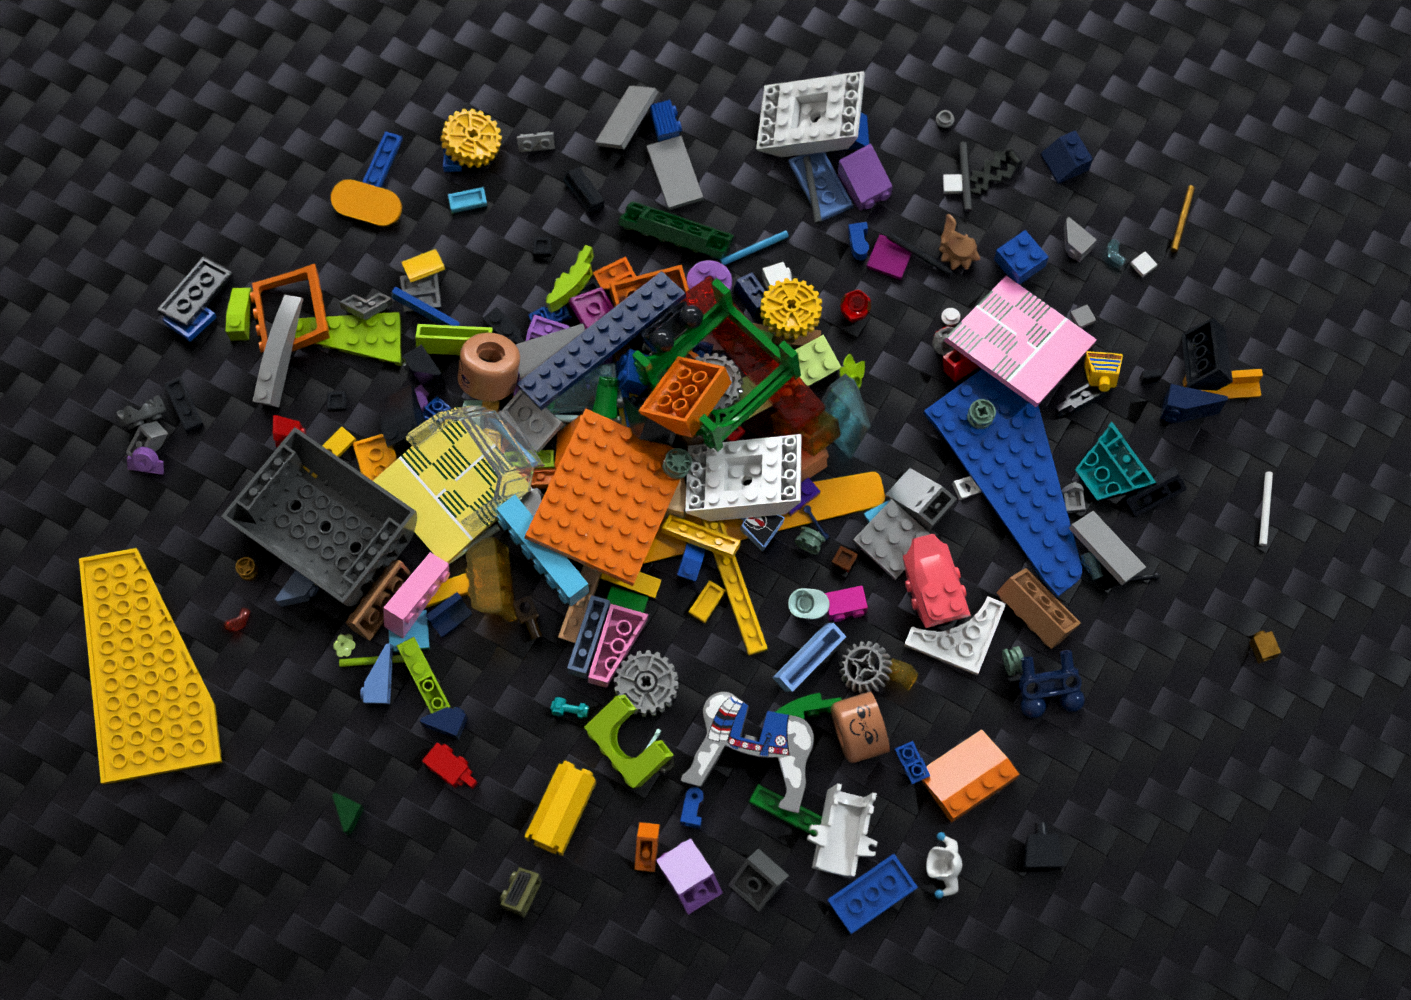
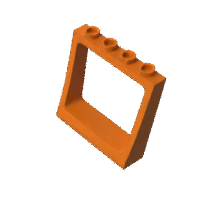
M315 264L252 283L253 292H250L252 303L256 304L253 314L255 320L258 319L259 325H256L257 335L262 338V341L259 342L261 353L264 352L268 340L261 292L303 280H309L317 328L310 333L295 338L292 351L330 338L319 275Z

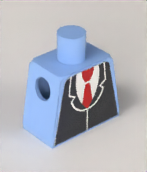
M781 515L740 518L744 521L740 530L761 551H764L784 523L785 518Z

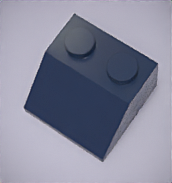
M1076 130L1059 137L1040 154L1057 184L1090 170L1093 161Z

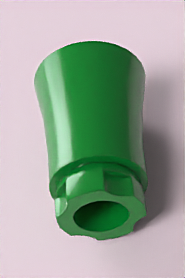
M605 376L599 377L593 412L606 418L618 417V379Z

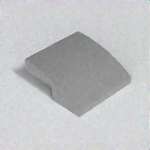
M437 273L411 283L407 275L400 276L403 291L433 308L441 307ZM403 305L404 312L413 311L412 309Z

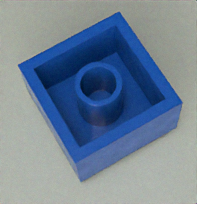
M1024 230L998 248L994 260L1009 278L1020 285L1046 267L1049 256L1029 233Z

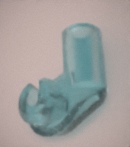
M1112 239L1107 245L1108 257L1122 266L1127 259L1119 254L1118 247L1120 242L1117 239Z

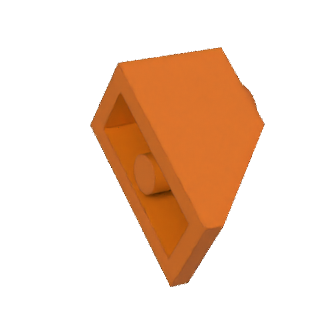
M639 823L635 870L655 872L659 824Z

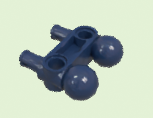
M1071 650L1060 651L1062 669L1035 674L1033 657L1021 658L1023 675L1020 677L1019 688L1023 698L1021 710L1026 717L1036 719L1043 715L1046 703L1042 697L1060 695L1061 707L1068 712H1076L1083 707L1085 697L1081 691L1082 680L1078 669L1073 665ZM1072 676L1074 678L1073 682L1066 685V679ZM1030 683H1035L1034 689L1027 691V686Z

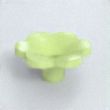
M341 634L338 636L333 645L337 656L348 657L351 655L352 650L355 648L352 635Z

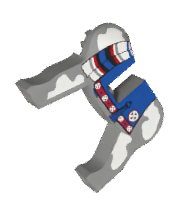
M718 692L710 696L703 707V716L707 729L706 738L696 752L692 766L682 775L681 781L702 787L726 746L751 756L778 758L787 788L786 795L780 801L779 808L799 813L806 787V761L814 744L810 725L800 717L767 711L760 741L757 742V738L750 735H745L742 738L741 735L749 706L729 692Z

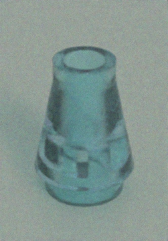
M1091 552L1080 556L1082 559L1080 562L1088 571L1092 580L1104 576L1099 560Z

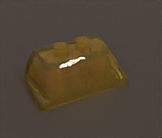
M495 537L486 538L474 544L466 552V576L469 580L468 595L471 598L472 608L487 615L501 616L509 622L516 620V612L513 605L514 594L508 546Z

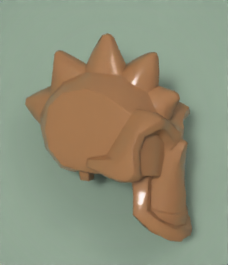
M947 214L944 231L940 237L939 251L943 253L941 261H950L952 270L956 269L960 264L965 269H969L972 261L980 260L976 242L973 238H969L967 234L964 236L956 232V220L950 214Z

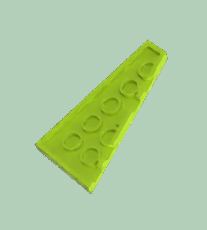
M400 312L377 313L366 320L355 315L329 316L326 318L330 338L314 343L325 348H334L341 352L366 358L371 357L382 362L388 361L402 366ZM299 318L295 338L316 330V318Z

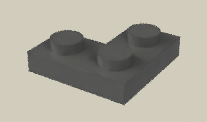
M378 293L367 300L353 294L340 301L341 309L363 320L370 319L373 315L393 305L392 298L382 293Z

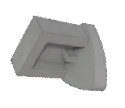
M1076 482L1065 486L1061 491L1067 513L1085 512L1083 486Z

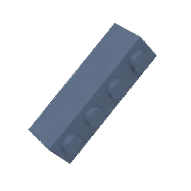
M591 595L567 667L570 675L588 679L610 608V600Z

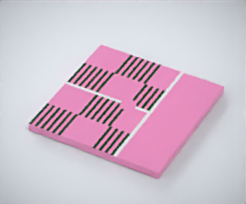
M1005 276L949 333L944 341L1037 407L1095 344L1097 339L1011 278Z

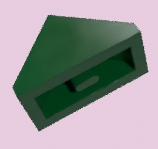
M334 793L332 796L344 833L348 836L355 828L364 808L361 804Z

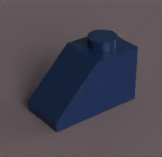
M446 707L422 717L420 723L423 727L459 740L468 717L461 708L454 707L452 709Z

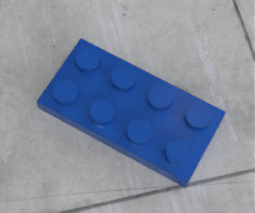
M893 854L830 897L827 901L849 933L853 934L918 887L895 854Z

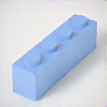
M833 622L825 623L772 678L785 692H793L846 636Z

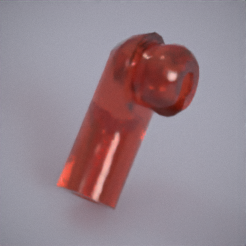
M241 608L238 617L225 621V629L236 631L244 628L251 610Z

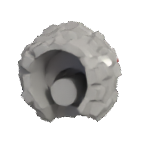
M943 327L939 331L936 330L932 344L938 354L944 356L954 350L952 346L944 341L954 329L953 327Z

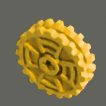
M462 109L461 113L458 111L454 112V117L450 115L447 119L448 122H445L442 130L443 135H441V141H443L442 148L446 149L445 154L447 156H452L451 160L453 162L458 161L461 166L464 164L468 168H472V165H475L477 168L481 167V164L486 166L489 160L493 161L494 155L498 153L501 145L499 142L502 140V136L499 135L501 130L496 128V121H491V116L483 115L482 111L477 113L475 109L470 111Z
M784 278V282L778 280L775 281V286H768L769 291H764V298L761 299L760 316L761 319H764V326H769L768 331L771 333L776 332L777 337L783 335L785 339L793 337L794 340L798 339L800 335L806 337L807 332L812 333L814 331L813 326H818L822 312V300L818 298V291H813L814 286H807L804 280L798 282L797 278H793L792 281Z

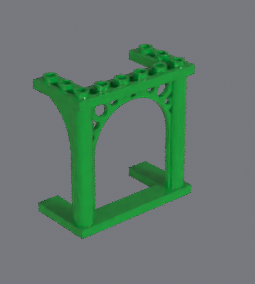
M716 278L711 283L716 304L703 315V322L699 327L685 331L675 341L671 351L644 356L637 350L632 356L634 359L633 364L637 368L636 372L640 376L638 379L644 386L649 385L652 388L651 391H653L678 356L685 358L696 345L729 317L779 364L770 375L740 402L728 408L713 409L709 415L715 416V423L705 414L699 418L701 426L695 435L697 437L699 435L702 436L708 448H714L719 452L723 448L722 442L792 377L795 380L801 376L798 353L785 341L779 344L778 348L734 307L730 290ZM725 414L726 416L722 418L723 421L721 422L720 415Z

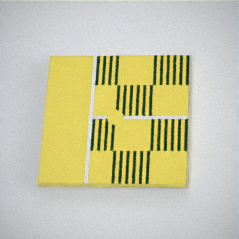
M458 406L373 480V482L417 512V524L414 532L435 556L447 563H450L498 520L496 508L513 495H516L520 500L531 490L530 486Z

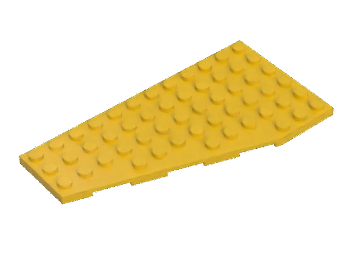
M133 548L79 558L101 783L104 785L222 763L215 704L139 550Z

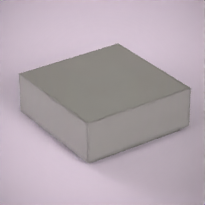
M1088 305L1082 306L1070 313L1073 321L1080 328L1096 322Z

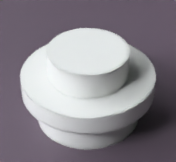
M954 308L945 309L941 316L943 323L947 326L956 325L960 321L958 310Z

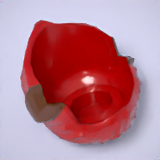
M861 290L846 293L841 299V312L852 323L862 320L870 313L871 300Z

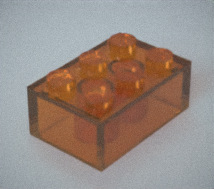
M797 396L771 416L776 434L779 436L801 434V449L813 457L841 436L839 422L836 417L800 396Z

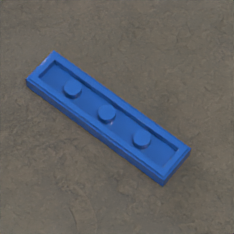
M385 131L362 181L363 183L382 187L403 140L402 136Z
M397 287L393 289L392 299L438 325L460 326V322L405 291Z

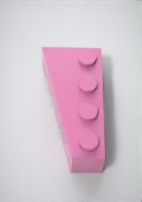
M430 552L384 606V627L404 638L429 601L436 594L441 584L449 578V563Z
M610 604L588 676V683L604 688L608 687L616 674L617 668L620 667L621 662L625 659L645 626L648 614Z

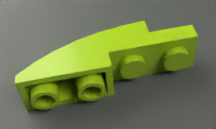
M585 245L584 249L578 253L575 265L571 266L569 274L562 272L560 278L556 279L552 293H549L546 298L549 312H554L569 303V299L577 296L593 275L591 262L594 258L592 247Z
M415 637L396 645L431 714L446 707L450 708Z

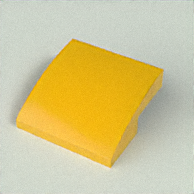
M436 249L401 262L410 283L445 270Z

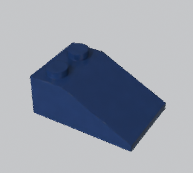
M1171 384L1163 400L1160 419H1164L1169 423H1180L1220 414L1228 400V396Z

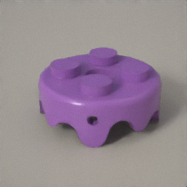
M706 260L695 264L688 272L686 278L691 298L694 300L706 298L708 306L713 307L716 301L712 285L708 286L704 281L706 279L714 281L718 278L731 292L732 277L729 270L723 264L713 260Z

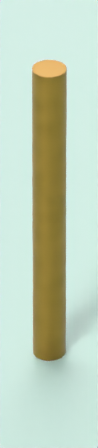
M1191 185L1188 186L1171 246L1172 252H1178L1195 190V187Z

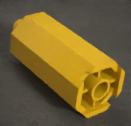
M568 761L558 764L525 835L527 841L535 840L534 845L553 854H556L558 851L561 856H563L596 785V779H594L591 771L586 769L580 771L574 768L575 765Z

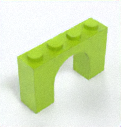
M624 694L616 696L585 726V729L588 731V736L600 746V751L612 761V766L624 776L626 784L632 788L641 787L674 755L662 740L653 742L636 758L626 755L621 750L617 739L618 730L622 723L637 710Z

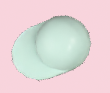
M797 589L790 595L788 601L789 609L794 616L808 619H818L824 616L830 606L826 594L816 589Z

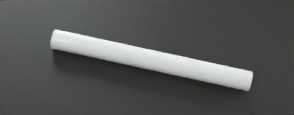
M1265 472L1260 546H1267L1272 472Z

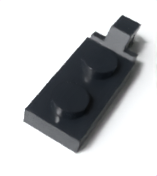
M497 306L483 318V321L490 328H493L496 334L507 337L514 344L525 342L522 338L524 336L522 331Z
M1088 383L1065 395L1061 403L1055 406V414L1061 418L1068 415V413H1076L1106 397V392L1100 391L1099 386H1091Z

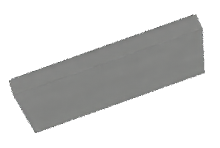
M629 86L595 143L601 147L625 149L657 96L658 91L656 88Z
M678 136L647 145V150L668 210L702 201L703 195L682 137Z
M584 324L515 344L520 352L519 374L521 380L584 332Z
M1094 511L1069 527L1070 531L1121 585L1146 568Z

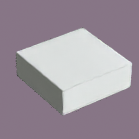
M962 174L943 175L944 194H962Z
M1146 252L1139 255L1130 264L1142 278L1157 267V263Z

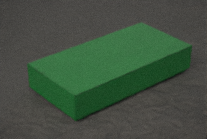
M611 586L607 600H610V604L644 613L649 597Z

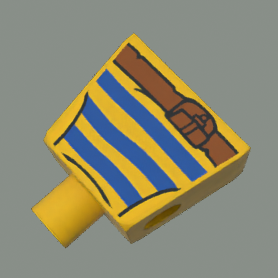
M1087 351L1084 369L1089 385L1099 386V390L1102 392L1109 391L1110 387L1115 388L1123 354Z

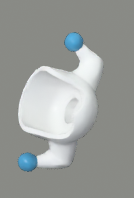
M943 832L937 834V839L942 840L946 844V848L933 847L928 854L926 862L928 875L932 878L943 880L946 885L944 890H937L935 892V897L938 899L958 892L957 876L962 869V860L958 854L957 842L945 836Z

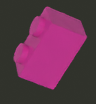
M863 586L824 593L828 597L830 604L827 612L829 621L839 622L845 620V617L853 616V618H858L867 613L868 606Z

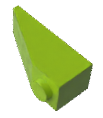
M232 288L226 314L225 331L230 340H249L251 288Z

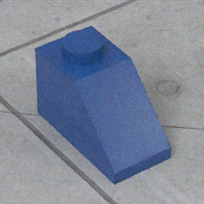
M687 542L676 576L696 581L705 549Z

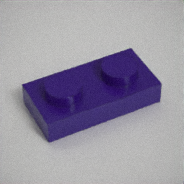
M809 477L801 482V503L788 512L790 516L808 504L821 492Z

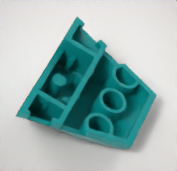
M1113 422L1109 424L1103 435L1099 437L1097 443L1075 469L1097 501L1156 483Z

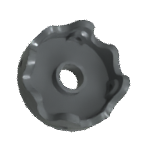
M157 395L154 396V401L151 399L147 400L140 410L134 409L132 406L124 407V411L118 410L117 419L121 427L128 426L130 430L144 424V420L146 423L161 418V414L166 412V408L160 396Z

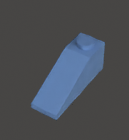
M392 644L385 645L365 680L364 687H361L360 696L366 704H390L393 660Z

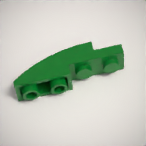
M820 693L812 694L784 705L776 713L796 716L805 720V715L816 717L819 716V713L824 712L832 714L831 707L833 703L842 699L840 697L821 700Z

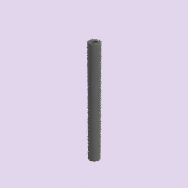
M961 142L959 146L964 211L970 212L972 211L967 143Z
M805 156L803 161L815 224H821L822 219L810 156Z

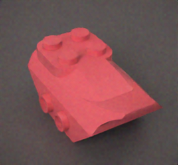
M935 534L912 539L910 549L903 555L907 578L905 585L907 591L911 592L913 597L911 599L913 610H917L924 626L928 628L971 616L965 596H967L964 585L960 584V571L958 567L954 566L948 545L941 542Z

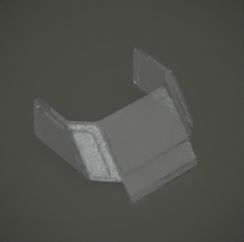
M470 405L438 412L406 436V440L413 447L419 448L455 422H462L498 476L494 498L461 521L470 531H476L498 515L496 508L513 495H516L521 500L530 491L534 468L545 466L508 410L496 412L495 410L485 409L486 407Z

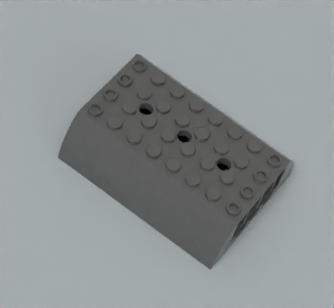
M295 427L221 516L225 521L346 606L359 604L362 598L367 595L374 582L382 575L384 569L392 560H396L409 544L417 524V512ZM303 466H305L306 468H308V469L310 470V472L308 473V472L303 468ZM312 473L318 475L316 479L311 475ZM294 503H301L299 510L294 511L291 509ZM329 523L331 524L330 530L322 531V525ZM355 544L361 545V550L357 553L351 551L352 546Z

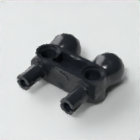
M687 302L670 306L663 317L648 329H643L639 332V338L653 352L666 353L671 351L674 347L675 338L685 329H695L702 324L704 317L702 310L695 305H688Z

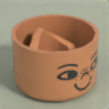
M480 333L466 340L461 348L458 368V383L462 390L469 396L482 401H497L508 397L517 385L520 365V352L517 346L507 337L496 333Z
M871 692L833 703L831 713L842 751L849 762L856 763L890 752L885 725L877 702Z

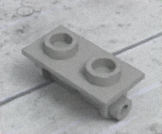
M547 131L537 133V135L520 134L521 136H517L519 153L555 149L553 132L549 133Z

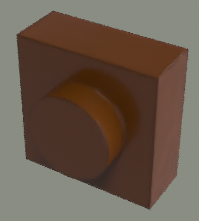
M840 546L831 564L849 573L858 554Z

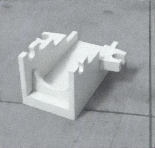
M836 784L827 790L821 825H811L809 827V830L816 832V836L808 835L807 840L816 844L812 869L852 878L855 876L858 856H875V851H869L868 846L876 847L877 841L865 835L868 831L870 815L873 814L874 806L872 805L873 801L876 800V793L860 797L841 792L842 784Z

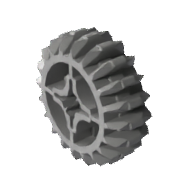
M860 641V647L853 644L854 649L852 651L850 649L846 650L849 654L847 656L842 655L845 662H839V665L843 667L839 670V673L843 675L841 679L843 682H846L845 685L848 688L852 687L851 690L853 692L859 691L860 694H863L865 690L866 692H872V688L876 692L879 691V685L885 687L883 681L890 679L886 674L892 673V670L888 668L892 666V662L889 661L890 655L885 653L886 650L883 647L880 648V645L877 643L873 645L871 641H868L866 645L863 641ZM876 656H878L880 662L879 670L874 667ZM853 665L857 668L855 679L852 675ZM874 676L872 679L866 681L868 677Z

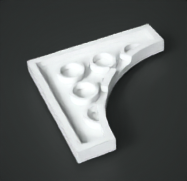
M987 597L981 609L971 620L947 631L936 632L911 627L904 646L978 676L1006 603Z

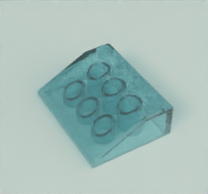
M845 373L828 387L812 418L846 456L851 459L871 425L859 387L854 379L848 377Z

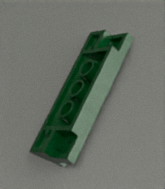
M631 201L626 206L625 213L619 218L618 225L623 226L626 230H635L644 236H653L659 241H668L674 243L677 247H686L692 249L695 253L709 255L713 259L726 257L734 238L732 234Z

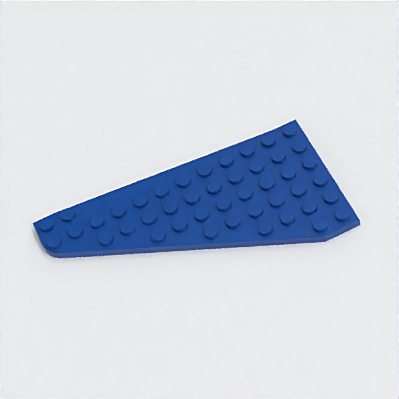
M981 369L924 410L923 414L946 440L1030 560L1043 583L1058 598L1078 582L1082 575V565L1074 535L1069 529L1071 524L1039 406H1033L984 369ZM978 399L989 400L996 409V415L992 424L985 429L974 428L967 420V413L971 404Z

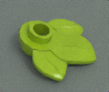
M848 354L843 362L844 367H840L839 375L842 382L845 383L846 389L854 392L861 387V379L864 377L865 361L855 364L852 355Z

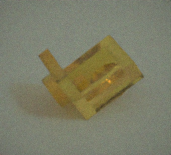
M892 658V666L888 667L892 670V673L886 675L890 680L901 683L906 689L910 690L917 680L918 672L911 664Z

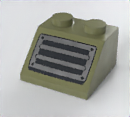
M518 868L517 872L514 871L509 879L511 885L508 891H503L500 901H502L501 906L504 909L525 918L542 883V879L535 872Z

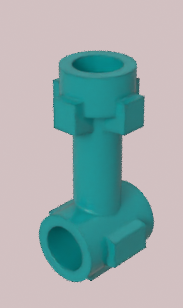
M556 697L551 704V713L555 716H563L564 712L578 714V718L583 719V717H588L589 706H586L585 703H580L579 706L566 704V699Z

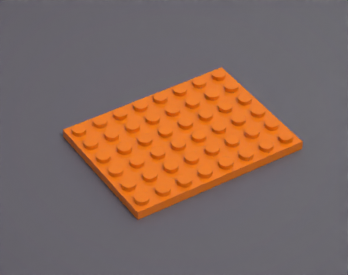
M585 408L524 538L633 586L680 479L668 477L662 467L667 453L674 448L666 444L641 440L631 432V428Z

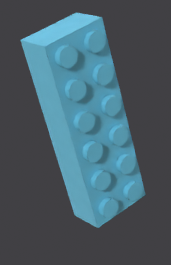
M513 495L496 508L498 513L496 517L499 520V525L503 530H509L512 541L516 545H521L522 553L528 560H533L534 567L540 575L544 573L547 584L552 589H557L558 597L564 604L568 603L572 607L589 593L588 583L567 557L524 538L534 517L516 495Z

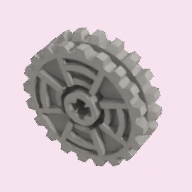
M706 353L703 358L695 357L698 361L725 366L732 382L713 409L728 408L733 406L735 402H739L741 399L739 394L743 393V388H741L743 379L732 360L728 361L727 356L719 357L718 353H714L713 356H709Z
M646 650L645 654L638 651L636 656L630 654L627 661L623 660L621 662V668H617V677H614L616 695H626L637 709L633 713L634 715L642 713V717H646L650 713L652 716H656L657 711L663 713L665 706L670 707L672 705L671 699H676L677 691L675 690H678L679 687L677 672H674V665L669 664L666 656L661 658L660 653L656 652L653 655L650 650ZM649 680L650 686L647 687L646 685V687H643V681L647 682Z

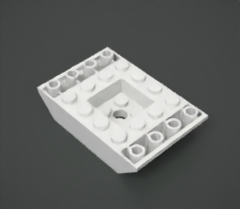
M865 72L765 85L757 151L778 157H789L848 149L858 138ZM820 116L817 122H813L816 117Z
M801 434L722 442L723 448L719 452L714 448H708L706 444L688 446L692 465L687 474L685 507L687 514L707 521L786 514L801 503ZM746 480H752L750 485H743Z

